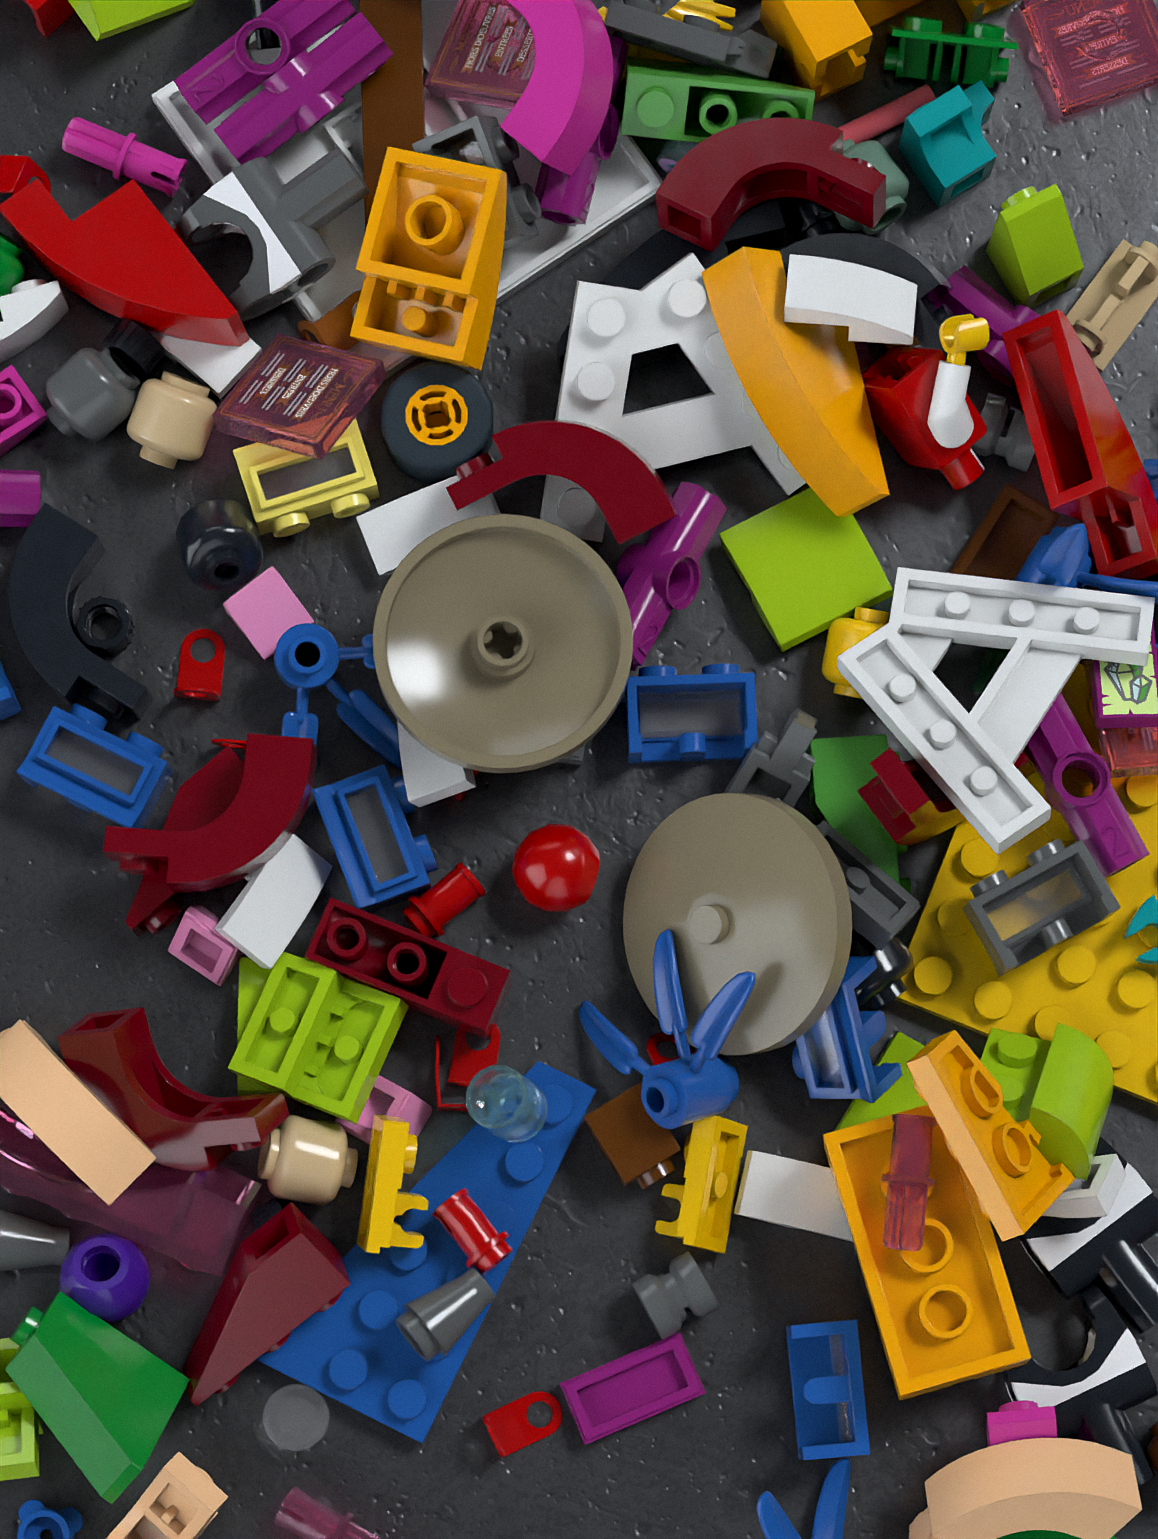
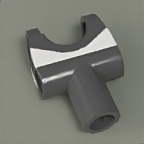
M339 146L286 184L266 157H258L244 163L205 192L181 216L174 231L187 248L196 247L213 237L217 240L228 234L248 236L253 247L252 264L248 273L239 282L241 286L227 298L238 312L241 321H246L295 298L333 268L336 258L317 231L366 197L371 191Z

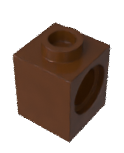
M638 1083L584 1116V1122L623 1186L626 1187L637 1180L644 1190L676 1170L670 1159L679 1154L681 1148L670 1130L659 1126L646 1112L641 1099L642 1085Z

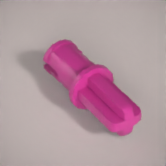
M80 117L72 118L63 135L62 148L65 152L113 171V178L116 180H121L125 176L164 192L172 198L176 195L183 180L180 173H185L188 164L186 159H179L138 142V135L133 132L129 133L126 137Z

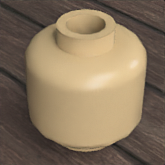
M163 371L161 380L154 378L145 381L141 386L127 424V433L131 439L143 445L139 457L170 469H175L178 459L187 461L199 459L204 452L218 413L217 405L213 400L207 398L210 388L167 371Z
M290 1115L268 1134L269 1140L261 1145L258 1160V1177L267 1180L268 1189L279 1199L324 1206L336 1197L340 1186L350 1188L354 1181L358 1152L357 1149L348 1148L346 1131L336 1122Z

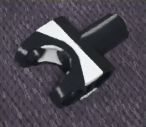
M1100 1137L1094 1156L1117 1154L1126 1172L1125 1179L1108 1216L1066 1219L1040 1216L1024 1234L1017 1237L1038 1269L1065 1300L1069 1301L1089 1284L1097 1280L1139 1335L1158 1323V1264L1143 1246L1145 1241L1158 1232V1198L1139 1173L1111 1145Z
M1094 1285L1078 1294L1081 1306L1087 1317V1321H1084L1087 1341L1086 1348L1076 1363L1068 1369L1051 1370L1038 1363L1031 1354V1359L1026 1365L1002 1371V1375L1012 1402L1028 1400L1038 1403V1407L1054 1406L1057 1438L1073 1437V1439L1098 1443L1132 1455L1137 1484L1139 1486L1155 1477V1472L1125 1411L1156 1397L1158 1391L1135 1338L1107 1297Z

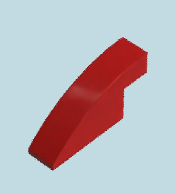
M38 178L0 204V213L13 236L36 262L69 290L101 310L119 318L132 320L145 329L179 339L239 347L250 340L236 309L134 179L72 222Z
M1055 309L1002 333L1050 509L1084 521L1099 575L1141 580L1158 573V504L1121 415L1094 362L1063 311Z

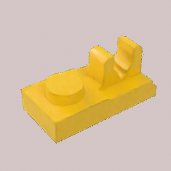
M376 1114L373 1117L357 1245L369 1253L379 1254L380 1247L419 1248L423 1245L424 1241L422 1234L413 1231L405 1232L398 1223L394 1222L395 1216H402L409 1209L428 1210L429 1204L428 1200L420 1194L398 1191L402 1186L403 1173L412 1174L417 1155V1136L408 1134L410 1123L400 1117Z
M715 1115L693 1122L692 1130L687 1135L684 1144V1160L686 1165L683 1177L686 1178L685 1185L668 1183L663 1186L661 1193L663 1196L679 1200L681 1204L680 1214L674 1222L656 1221L655 1230L657 1233L684 1239L683 1244L725 1254L748 1129L747 1125Z

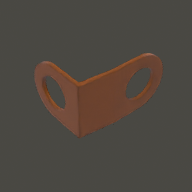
M361 290L350 294L317 321H299L297 326L304 341L308 345L318 347L308 336L307 329L318 339L321 345L320 348L343 354L360 342L350 337V332L354 321L352 309L355 303L359 301ZM310 347L311 349H313L315 353L322 357L336 360L337 358H339L337 356H341L336 353Z

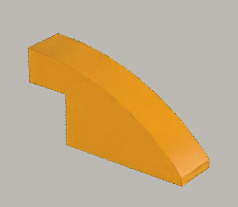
M743 246L702 271L711 310L736 373L770 435L799 475L837 517H847L890 495L854 341H848L849 326L784 322L787 278L780 251Z

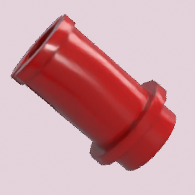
M459 862L451 872L419 898L411 895L407 899L410 905L402 911V914L415 932L429 938L435 934L440 938L445 934L442 928L479 897L482 898L486 892L471 871Z
M466 1188L456 1192L432 1213L434 1218L440 1221L469 1258L465 1263L469 1269L475 1266L484 1275L513 1251L506 1242L510 1235L507 1231L502 1233L497 1231L469 1196Z

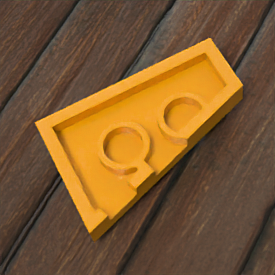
M950 1031L932 1039L906 1065L913 1076L916 1092L929 1105L945 1135L948 1151L960 1163L975 1190L981 1212L992 1222L1003 1242L1024 1234L1076 1178L1063 1162L1053 1166L1050 1165L1036 1147V1145H1039L1042 1136L1028 1119L1018 1123L1015 1122L1003 1107L1002 1087L957 1031Z

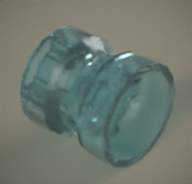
M491 1065L480 1070L470 1081L466 1091V1107L470 1116L480 1126L490 1130L498 1138L510 1143L524 1142L534 1137L541 1130L547 1118L548 1103L543 1091L520 1072L506 1065Z

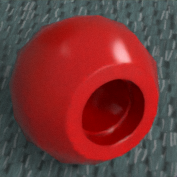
M547 824L529 832L517 847L512 866L515 885L525 900L540 910L565 913L584 905L588 901L598 876L600 854L587 834L575 827L563 824Z

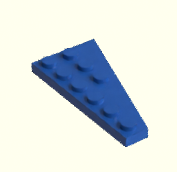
M538 1061L408 1192L425 1197L429 1203L428 1210L409 1209L402 1216H395L394 1222L398 1223L405 1232L413 1231L424 1236L423 1245L419 1248L380 1247L378 1254L365 1252L356 1244L342 1258L350 1285L343 1290L335 1304L323 1312L313 1313L292 1330L291 1335L280 1348L271 1353H263L256 1360L420 1443H424L492 1304L491 1302L484 1308L445 1357L437 1354L429 1362H426L419 1356L400 1332L395 1320L406 1312L404 1304L460 1277L469 1270L465 1265L469 1258L440 1221L434 1218L432 1213L456 1192L466 1188L469 1196L499 1233L507 1231L510 1237L506 1242L513 1251L484 1275L480 1273L496 1296L597 1089Z

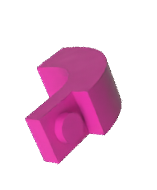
M506 0L524 16L531 28L535 43V62L526 89L504 119L500 128L541 162L572 176L594 144L608 111L613 84V57L608 32L602 17L591 0Z

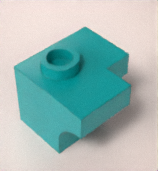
M982 80L964 91L959 85L937 99L916 109L904 121L898 150L938 208L990 177L997 155L984 138L981 128L988 121L995 101Z

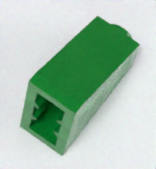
M59 1291L43 1312L32 1306L22 1318L10 1337V1340L19 1345L5 1370L98 1494L112 1504L143 1470L190 1379L99 1317L86 1311L70 1297Z

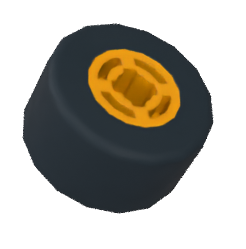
M448 362L423 363L406 370L389 386L381 405L382 437L391 460L407 476L427 484H435L456 476L455 468L489 452L493 443L491 435L494 434L493 405L484 385L468 370ZM436 411H440V412H441V413H435V414L430 415V413H433V412H436Z

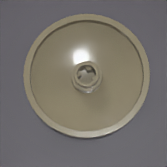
M512 514L484 515L456 522L435 532L412 549L395 569L383 590L374 619L372 638L373 657L381 691L389 708L403 728L417 742L435 755L468 769L491 773H518L551 765L571 755L589 742L604 727L619 704L628 682L633 654V627L629 607L616 577L603 559L580 538L555 524L537 518Z
M722 793L701 797L685 804L664 819L645 842L635 861L626 889L623 911V935L626 956L637 989L648 1008L659 1020L654 995L653 956L655 943L659 935L666 929L671 930L688 1021L686 1035L689 1045L693 1047L695 1046L690 1039L691 1033L714 996L738 973L746 971L755 973L756 981L754 988L718 1054H758L783 1047L807 1032L821 1018L833 1001L843 980L852 942V909L844 873L831 846L810 820L789 805L771 797L758 794Z

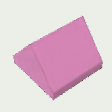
M192 905L186 910L168 952L218 986H221L244 953L214 929L221 920L220 917L202 905Z

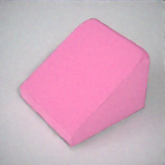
M274 566L268 568L223 604L226 613L264 661H267L275 654L276 645L280 637L289 628L303 623L315 624L312 617Z
M378 1075L357 1125L338 1117L335 1122L340 1124L349 1134L370 1145L374 1114L402 1118L410 1123L408 1134H414L418 1138L433 1109L432 1106L413 1093Z

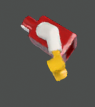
M972 314L952 316L941 324L939 330L942 347L948 353L947 358L940 349L913 348L912 346L920 345L913 335V345L884 343L889 351L861 372L871 417L903 460L912 466L940 470L954 490L961 489L975 481L985 469L971 448L974 443L986 434L987 426L966 392L971 366L965 365L967 351L981 350L987 346L989 341V325L986 319L974 318Z

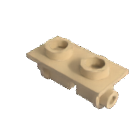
M1123 239L1066 315L1097 370L1100 372L1104 371L1158 297V247L1148 241H1143L1139 247H1135Z

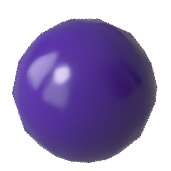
M115 1233L92 1234L73 1245L62 1263L59 1286L62 1293L70 1297L89 1313L99 1317L108 1324L120 1323L136 1313L148 1294L151 1271L146 1256L132 1240Z

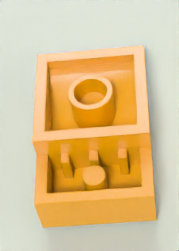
M393 147L387 148L355 269L365 274V279L350 337L370 346L439 362H448L453 365L481 371L490 336L502 266L507 204L506 172L500 169Z

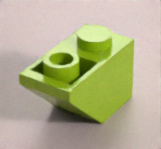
M1056 183L1039 192L1036 191L1035 187L1031 186L1005 200L1001 205L1003 211L999 213L994 224L986 253L1016 306L1019 304L1033 309L1075 287L1084 269V265L1062 193Z

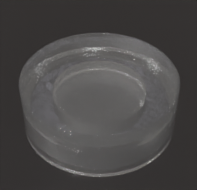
M302 1384L287 1385L278 1389L268 1399L263 1412V1424L269 1438L279 1447L291 1451H300L316 1445L326 1434L330 1423V1411L325 1398L317 1390Z

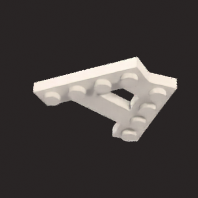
M690 252L640 290L577 280L555 420L577 421L608 431L636 449L654 469L751 445L785 494L789 496L806 483L770 435L746 394L728 356L711 310L701 273L705 269L694 253ZM677 343L712 391V393L622 415L631 356L635 353ZM547 475L540 519L555 524L580 539L602 542L606 519L594 498L585 489L571 480L555 475Z
M898 567L889 623L837 656V669L994 852L999 855L1050 820L1051 815L1050 805L1014 766V763L1081 659L1147 666L1155 597ZM952 643L1010 650L970 713L965 710L933 673Z

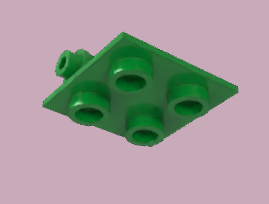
M903 15L901 26L887 25V32L892 36H898L899 40L898 46L886 45L883 69L895 71V77L926 79L930 43L935 44L931 81L938 82L943 45L953 46L950 83H957L962 47H966L962 83L974 85L982 80L986 87L993 88L994 82L1006 83L1008 76L1009 58L998 57L999 48L1018 50L1017 42L1010 38H1004L1005 28L1001 27V25L964 21L963 33L942 31L943 21H940L938 18Z

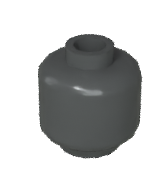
M105 347L101 352L93 348L80 349L46 381V394L52 404L46 411V414L51 422L70 439L79 433L93 441L102 440L131 415L137 399L135 388L140 385V381L125 361L111 349Z

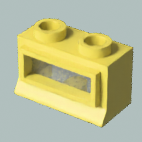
M354 412L332 418L316 440L288 432L233 450L260 535L273 532L274 537L290 536L307 529L310 526V519L332 512L335 518L353 516L370 507V500L380 497L378 485ZM328 420L292 432L315 438Z

